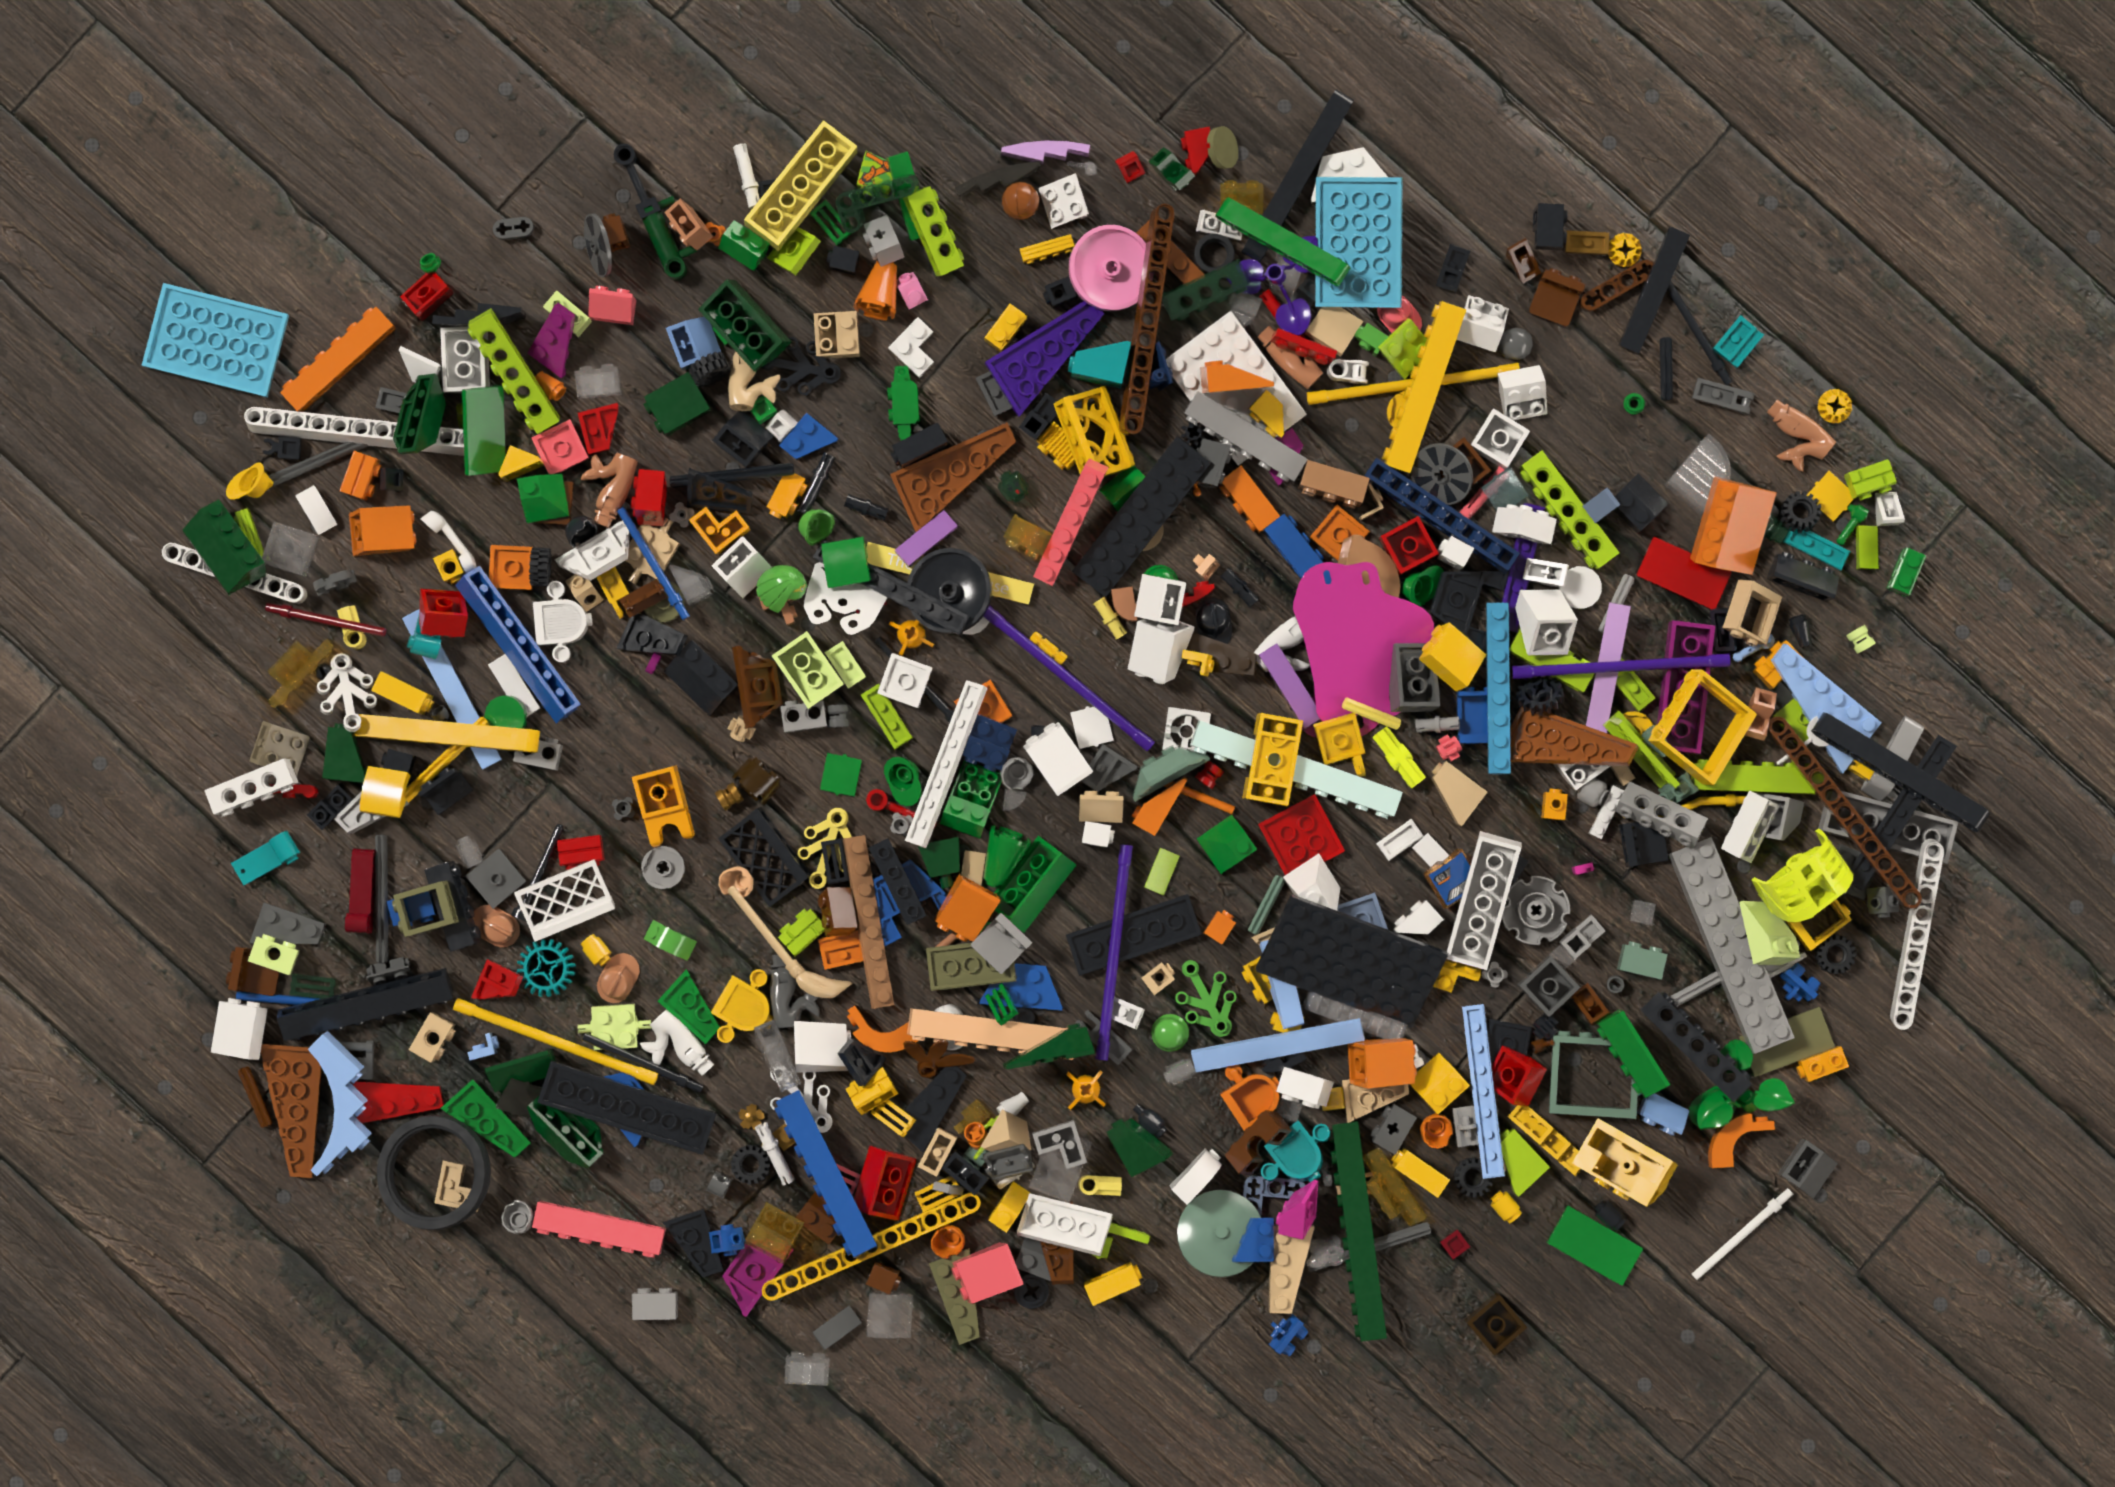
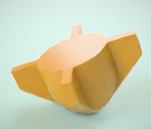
M917 619L916 621L907 620L901 625L890 621L889 625L898 629L897 636L903 645L899 655L903 656L906 648H917L922 643L933 648L934 644L925 639V629Z
M1101 1070L1094 1077L1083 1075L1078 1078L1074 1077L1069 1071L1066 1075L1074 1081L1072 1092L1075 1099L1068 1106L1070 1110L1078 1102L1088 1104L1096 1100L1103 1107L1106 1105L1098 1097L1100 1086L1097 1079L1103 1073Z

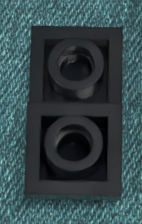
M340 783L307 816L323 830L355 797Z
M1303 1053L1285 1056L1284 1058L1287 1061L1284 1063L1280 1057L1270 1058L1262 1062L1264 1066L1260 1069L1264 1073L1281 1071L1284 1067L1290 1068L1307 1058Z

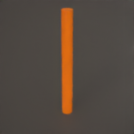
M1172 781V782H1170V783L1164 785V787L1167 788V787H1169L1170 785H1172V784L1175 783V782ZM1186 786L1180 792L1183 795L1230 814L1235 809L1233 805Z

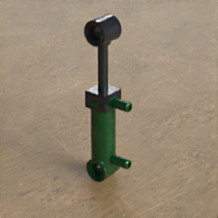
M620 144L614 150V159L620 167L627 170L641 201V203L635 206L665 273L671 280L679 281L687 273L683 258L696 253L698 250L689 246L679 251L661 211L676 202L674 196L657 202L655 197L649 199L634 166L637 160L634 149L628 144ZM623 152L631 153L630 158L626 161L620 160V155ZM673 264L681 265V270L676 274L670 272V267Z

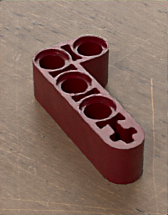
M353 848L351 856L349 913H346L345 932L372 933L375 895V849Z

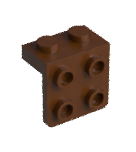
M1553 268L1545 269L1531 302L1529 313L1566 327L1570 324L1578 299L1583 293L1586 284L1581 283L1582 280L1578 277L1570 276L1568 278L1561 275L1562 272Z
M235 947V951L232 950L230 955V963H233L231 972L227 973L226 977L228 990L245 991L268 996L275 995L280 972L249 962L251 948ZM269 952V957L272 960H277L280 954Z

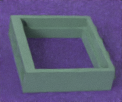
M1558 1031V1034L1553 1035L1554 1045H1552L1548 1112L1553 1114L1636 1119L1638 1095L1632 1087V1084H1634L1632 1078L1630 1108L1556 1103L1560 1042L1594 1045L1610 1044L1607 1039L1603 1041L1601 1037H1592L1590 1032H1579V1036L1571 1035L1570 1031Z

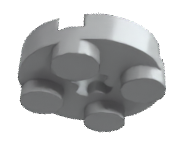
M667 846L656 847L650 850L644 856L641 865L643 876L647 883L658 889L674 887L681 881L685 872L684 859L680 853ZM665 861L669 871H664L661 874L657 866Z

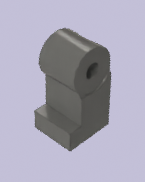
M716 1170L706 1191L724 1199L733 1178Z

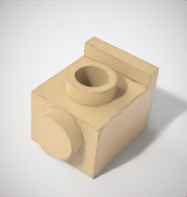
M1161 962L1142 976L1141 979L1155 995L1175 980L1172 976L1175 972L1168 963L1164 965ZM1157 973L1163 974L1164 978L1162 981L1155 979Z

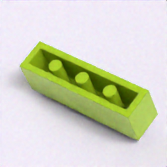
M1521 629L1518 630L1509 646L1510 654L1533 666L1591 663L1583 658L1581 661L1574 658V653L1570 650L1566 655H1528ZM1594 673L1554 675L1551 677L1556 678L1579 693H1584Z

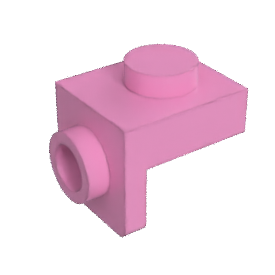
M914 272L899 276L897 288L908 309L928 300Z

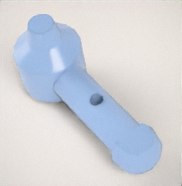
M1770 634L1767 645L1757 644L1756 647L1748 646L1739 652H1735L1733 660L1741 662L1744 658L1760 649L1771 648L1775 642L1773 635Z

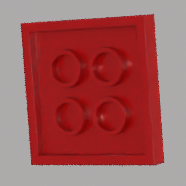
M1315 794L1258 824L1284 875H1287L1317 854H1320L1324 862L1345 851Z

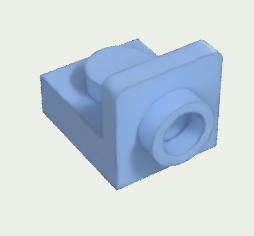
M492 1032L485 1034L488 1047H485V1043L472 1046L473 1051L467 1052L469 1060L496 1054L499 1048L497 1036H493Z

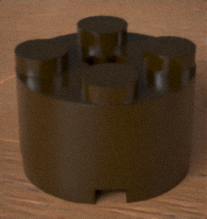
M757 757L753 759L748 758L731 778L734 781L738 779V782H740L738 786L755 801L760 798V804L764 806L781 787L779 784L780 778L773 771L768 773L763 769L764 764Z

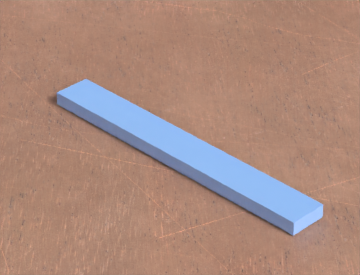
M419 609L402 618L412 636L414 635ZM440 645L436 660L422 657L457 723L474 724L480 717L442 645ZM470 747L482 770L502 760L497 749Z
M1484 1004L1464 1006L1462 1011L1483 1179L1505 1177Z
M1358 1018L1191 1050L1195 1072H1201L1365 1041L1361 1020Z

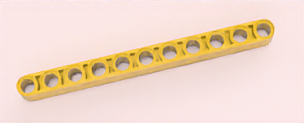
M969 1192L872 1234L878 1245L876 1251H867L859 1255L854 1261L846 1259V1251L843 1247L765 1282L762 1287V1295L767 1300L772 1301L977 1211L980 1207V1199L977 1195ZM970 1196L974 1197L977 1201L976 1206L971 1209L967 1208L964 1204L965 1199ZM953 1205L956 1207L957 1213L954 1217H947L944 1211L947 1206ZM928 1214H934L937 1217L935 1225H926L925 1217ZM908 1223L916 1224L917 1231L915 1234L909 1235L905 1232V1226ZM890 1231L897 1234V1240L894 1243H888L885 1240V1235ZM829 1258H835L838 1262V1266L833 1270L825 1266V1262ZM811 1266L818 1270V1275L812 1279L808 1278L805 1274L806 1269ZM793 1275L798 1279V1284L795 1287L786 1285L785 1279L788 1276ZM769 1284L777 1286L778 1293L776 1295L769 1296L766 1293L765 1289Z

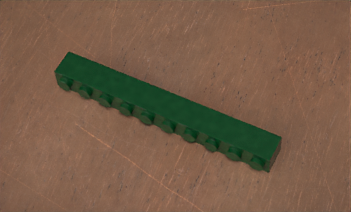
M1358 1122L1331 1125L1332 1130H1330L1329 1143L1334 1144V1151H1331L1332 1164L1337 1166V1173H1334L1335 1186L1340 1188V1194L1336 1196L1338 1208L1342 1207L1343 1216H1339L1340 1227L1345 1229L1346 1237L1342 1238L1344 1251L1348 1250L1349 1259H1345L1346 1271L1351 1272L1352 1281H1348L1349 1293L1354 1294L1355 1301L1351 1303L1352 1316H1357V1324L1354 1325L1355 1338L1359 1337L1360 1342L1386 1339L1387 1334Z

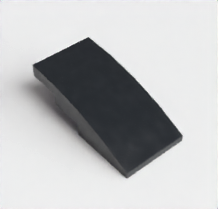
M478 303L477 311L456 309L455 317L433 315L432 324L438 330L446 327H466L470 320L492 308L503 326L525 319L526 313L520 307Z

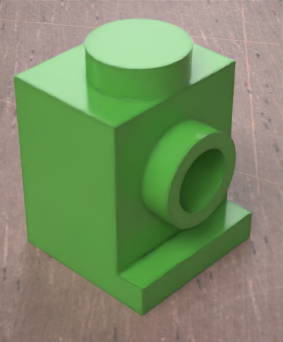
M1369 323L1365 327L1360 325L1354 334V337L1360 342L1358 345L1367 351L1373 350L1372 355L1374 357L1380 351L1378 346L1389 337Z

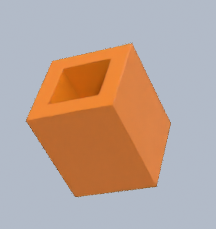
M1225 910L1222 913L1217 911L1203 933L1218 943L1223 944L1236 924L1233 921L1234 916Z

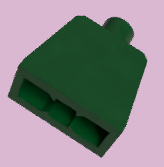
M959 837L928 843L927 848L918 846L930 878L939 876L941 889L952 887L954 884L952 874L960 872Z

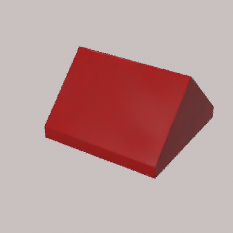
M436 272L423 275L400 298L421 321H424L454 292Z

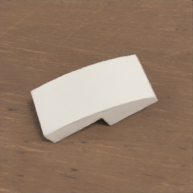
M1200 210L1196 228L1197 232L1221 234L1228 239L1241 240L1242 233L1216 218V213Z
M314 485L295 495L318 535L337 525Z

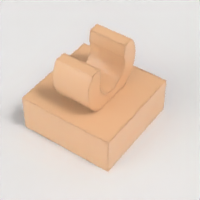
M1199 554L1193 559V562L1198 566L1195 571L1205 581H1208L1220 566L1217 560L1210 554L1205 559Z

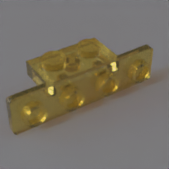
M328 638L313 653L296 640L267 671L282 685L268 700L273 708L284 704L288 698L287 695L292 690H296L301 686L302 679L307 674H312L316 670L317 664L322 658L325 659L331 654L334 645Z
M1376 1148L1364 1154L1363 1160L1373 1173V1176L1366 1185L1370 1193L1381 1205L1382 1211L1388 1215L1390 1220L1397 1217L1399 1213L1409 1226L1425 1220L1427 1215L1382 1150Z

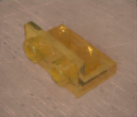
M1228 180L1225 183H1220V207L1226 197H1229L1256 213L1263 214V184L1255 180H1249L1246 183Z

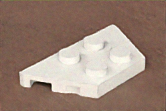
M1364 147L1322 156L1317 177H1388ZM1316 182L1311 198V204L1316 203Z
M622 520L556 558L555 561L559 567L591 581L628 559L630 532Z

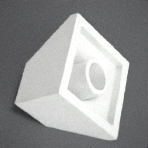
M400 346L399 352L412 382L416 383L415 380L418 375L434 373L438 376L439 382L441 381L442 366Z

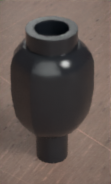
M1140 1104L1133 1108L1134 1112L1138 1115L1139 1124L1153 1136L1159 1139L1167 1131L1164 1120L1151 1109H1144Z

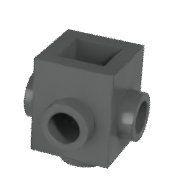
M1888 887L1867 888L1869 914H1877L1878 918L1891 917V912H1899V901Z

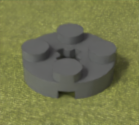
M344 570L329 575L325 582L323 578L313 582V586L317 595L323 596L335 588L336 591L348 588V585L357 582V577L354 570Z

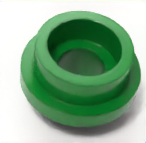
M434 253L426 254L420 260V268L425 273H433L438 270L441 260Z
M1637 393L1627 395L1623 401L1625 411L1632 415L1642 412L1645 407L1644 398ZM1632 400L1637 402L1636 408L1630 406Z

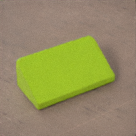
M1856 526V569H1879L1878 526Z
M1160 848L1144 888L1164 896L1180 856Z

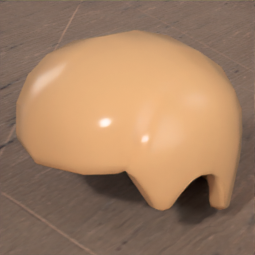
M736 866L722 872L719 876L718 885L724 895H730L728 889L731 886H735L740 894L746 897L753 890V877L747 869Z

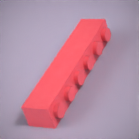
M1090 458L1088 459L1033 577L1053 586L1109 467Z
M545 1201L537 1202L532 1228L537 1229V1233L549 1235L550 1232L558 1233L560 1238L571 1239V1236L578 1237L579 1242L592 1244V1241L601 1242V1247L612 1249L613 1245L622 1247L621 1251L634 1253V1250L642 1251L643 1256L655 1258V1254H661L666 1228Z

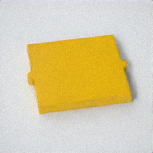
M1830 471L1819 482H1815V486L1806 495L1809 496L1811 493L1814 495L1812 497L1813 500L1816 498L1819 500L1817 505L1821 504L1820 511L1832 522L1843 511H1846L1847 506L1853 501L1849 488Z

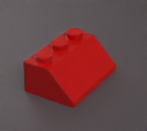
M869 1146L854 1196L859 1210L869 1215L898 1221L917 1159L887 1149Z

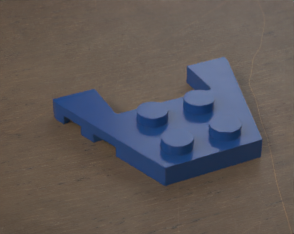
M912 860L903 863L902 866L919 901L921 902L932 897L939 910L947 894ZM881 875L873 879L883 942L884 946H887L902 938L892 919L893 916L901 912Z

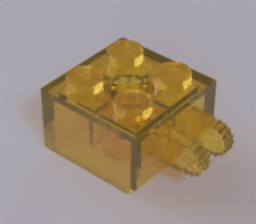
M1014 514L1003 536V540L1006 542L1005 546L1015 551L1018 548L1024 550L1025 556L1037 560V558L1042 559L1053 532H1048Z

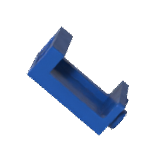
M1475 687L1463 688L1461 692L1456 693L1457 716H1459L1460 730H1457V740L1460 744H1488L1487 687H1483V691H1475Z

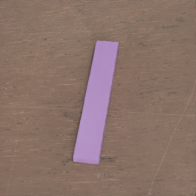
M1609 602L1598 662L1621 661L1631 606ZM1618 672L1596 673L1586 726L1607 733L1603 724L1610 718Z

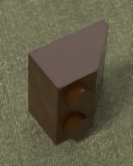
M815 1191L795 1217V1220L829 1245L837 1235L833 1227L836 1221L833 1215L828 1217L823 1207L826 1201L823 1196L818 1197Z

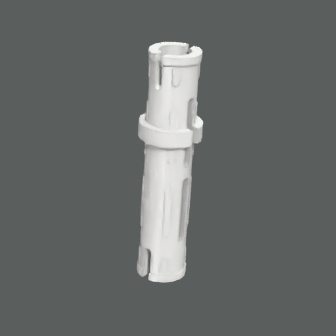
M745 143L738 144L733 149L743 185L741 187L742 191H745L748 208L752 209L760 200L757 189L759 185L755 181L747 145Z
M764 1122L763 1125L762 1123L755 1127V1131L759 1135L762 1148L767 1152L782 1185L793 1182L795 1177L792 1175L778 1146L777 1138H774L767 1122Z

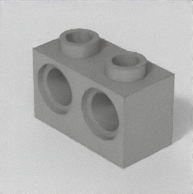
M798 700L785 702V706H781L784 732L789 733L828 727L824 701H819L809 709L805 703L798 704ZM813 707L820 709L821 714L817 719L809 717V710ZM792 710H796L799 713V719L796 722H790L787 718L788 713Z
M546 737L545 741L539 740L538 753L525 755L521 751H515L513 762L558 771L563 745L558 744L557 739ZM551 747L554 750V756L547 760L544 757V751L546 748Z

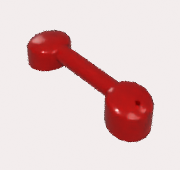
M874 789L867 795V805L874 811H881L885 808L894 813L898 812L903 816L910 815L914 818L916 812L888 801L887 795L880 789Z

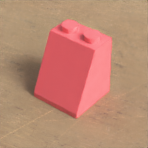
M996 1243L952 1262L954 1266L951 1269L956 1281H960L962 1286L959 1289L961 1296L968 1303H975L1023 1285L1009 1246L1006 1243Z

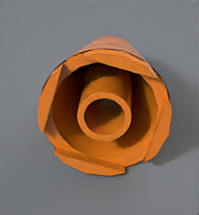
M876 261L854 301L853 307L857 312L861 309L864 311V316L877 320H887L888 316L894 319L896 314L897 266L894 262L881 267L879 262Z

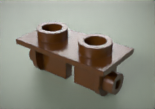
M655 579L619 600L628 617L631 618L666 599L667 596L664 593L663 586Z

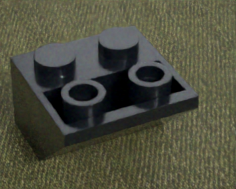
M738 411L722 427L712 441L742 466L749 468L773 439L774 435L746 413Z

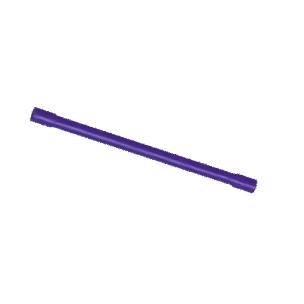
M989 605L986 614L983 616L985 619L1024 648L1127 733L1145 751H1148L1153 746L1154 740L1132 725Z
M1715 654L1699 657L1541 666L1522 665L1512 666L1513 679L1554 675L1695 667H1730V655Z
M1120 844L1119 867L1103 1005L1095 1059L1108 1061L1113 1003L1129 867L1133 846Z

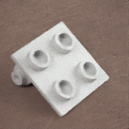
M1076 173L1039 188L1051 229L1078 218H1086L1089 214Z

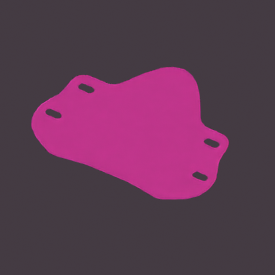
M1325 562L1313 566L1304 573L1298 584L1293 602V611L1307 649L1314 681L1318 717L1322 721L1353 713L1342 708L1345 698H1350L1392 716L1401 713L1391 712L1389 685L1393 644L1427 643L1432 638L1431 633L1434 630V622L1430 614L1412 602L1385 593L1381 588L1378 570L1370 562L1352 565ZM1325 570L1330 572L1331 584L1325 583L1323 575ZM1363 571L1368 572L1370 579L1368 585L1363 583ZM1362 716L1364 726L1359 729L1361 736H1364L1379 723Z

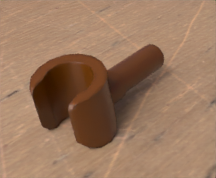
M1542 1038L1531 1042V1045L1533 1044L1535 1048L1534 1053L1538 1054L1547 1050L1548 1046L1554 1045V1041H1544Z

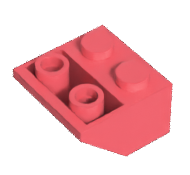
M596 286L595 289L590 288L589 318L595 321L633 326L637 300L630 293V290L617 289V292L609 291L608 287Z

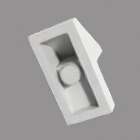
M1114 997L1112 1019L1137 1030L1145 1009Z

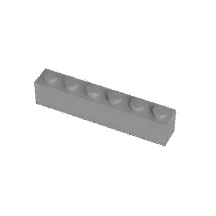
M1199 391L1195 393L1184 411V414L1187 415V421L1196 426L1198 423L1205 426V432L1213 437L1216 434L1223 437L1222 442L1224 444L1231 445V448L1234 446L1242 449L1240 452L1242 455L1250 460L1252 457L1260 460L1258 465L1268 471L1271 468L1278 472L1277 477L1286 482L1289 479L1295 481L1308 460Z

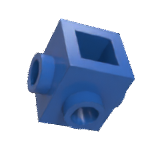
M733 1224L720 1226L721 1230L709 1232L712 1253L724 1252V1256L736 1255L737 1250L745 1249V1236L742 1227L734 1228Z

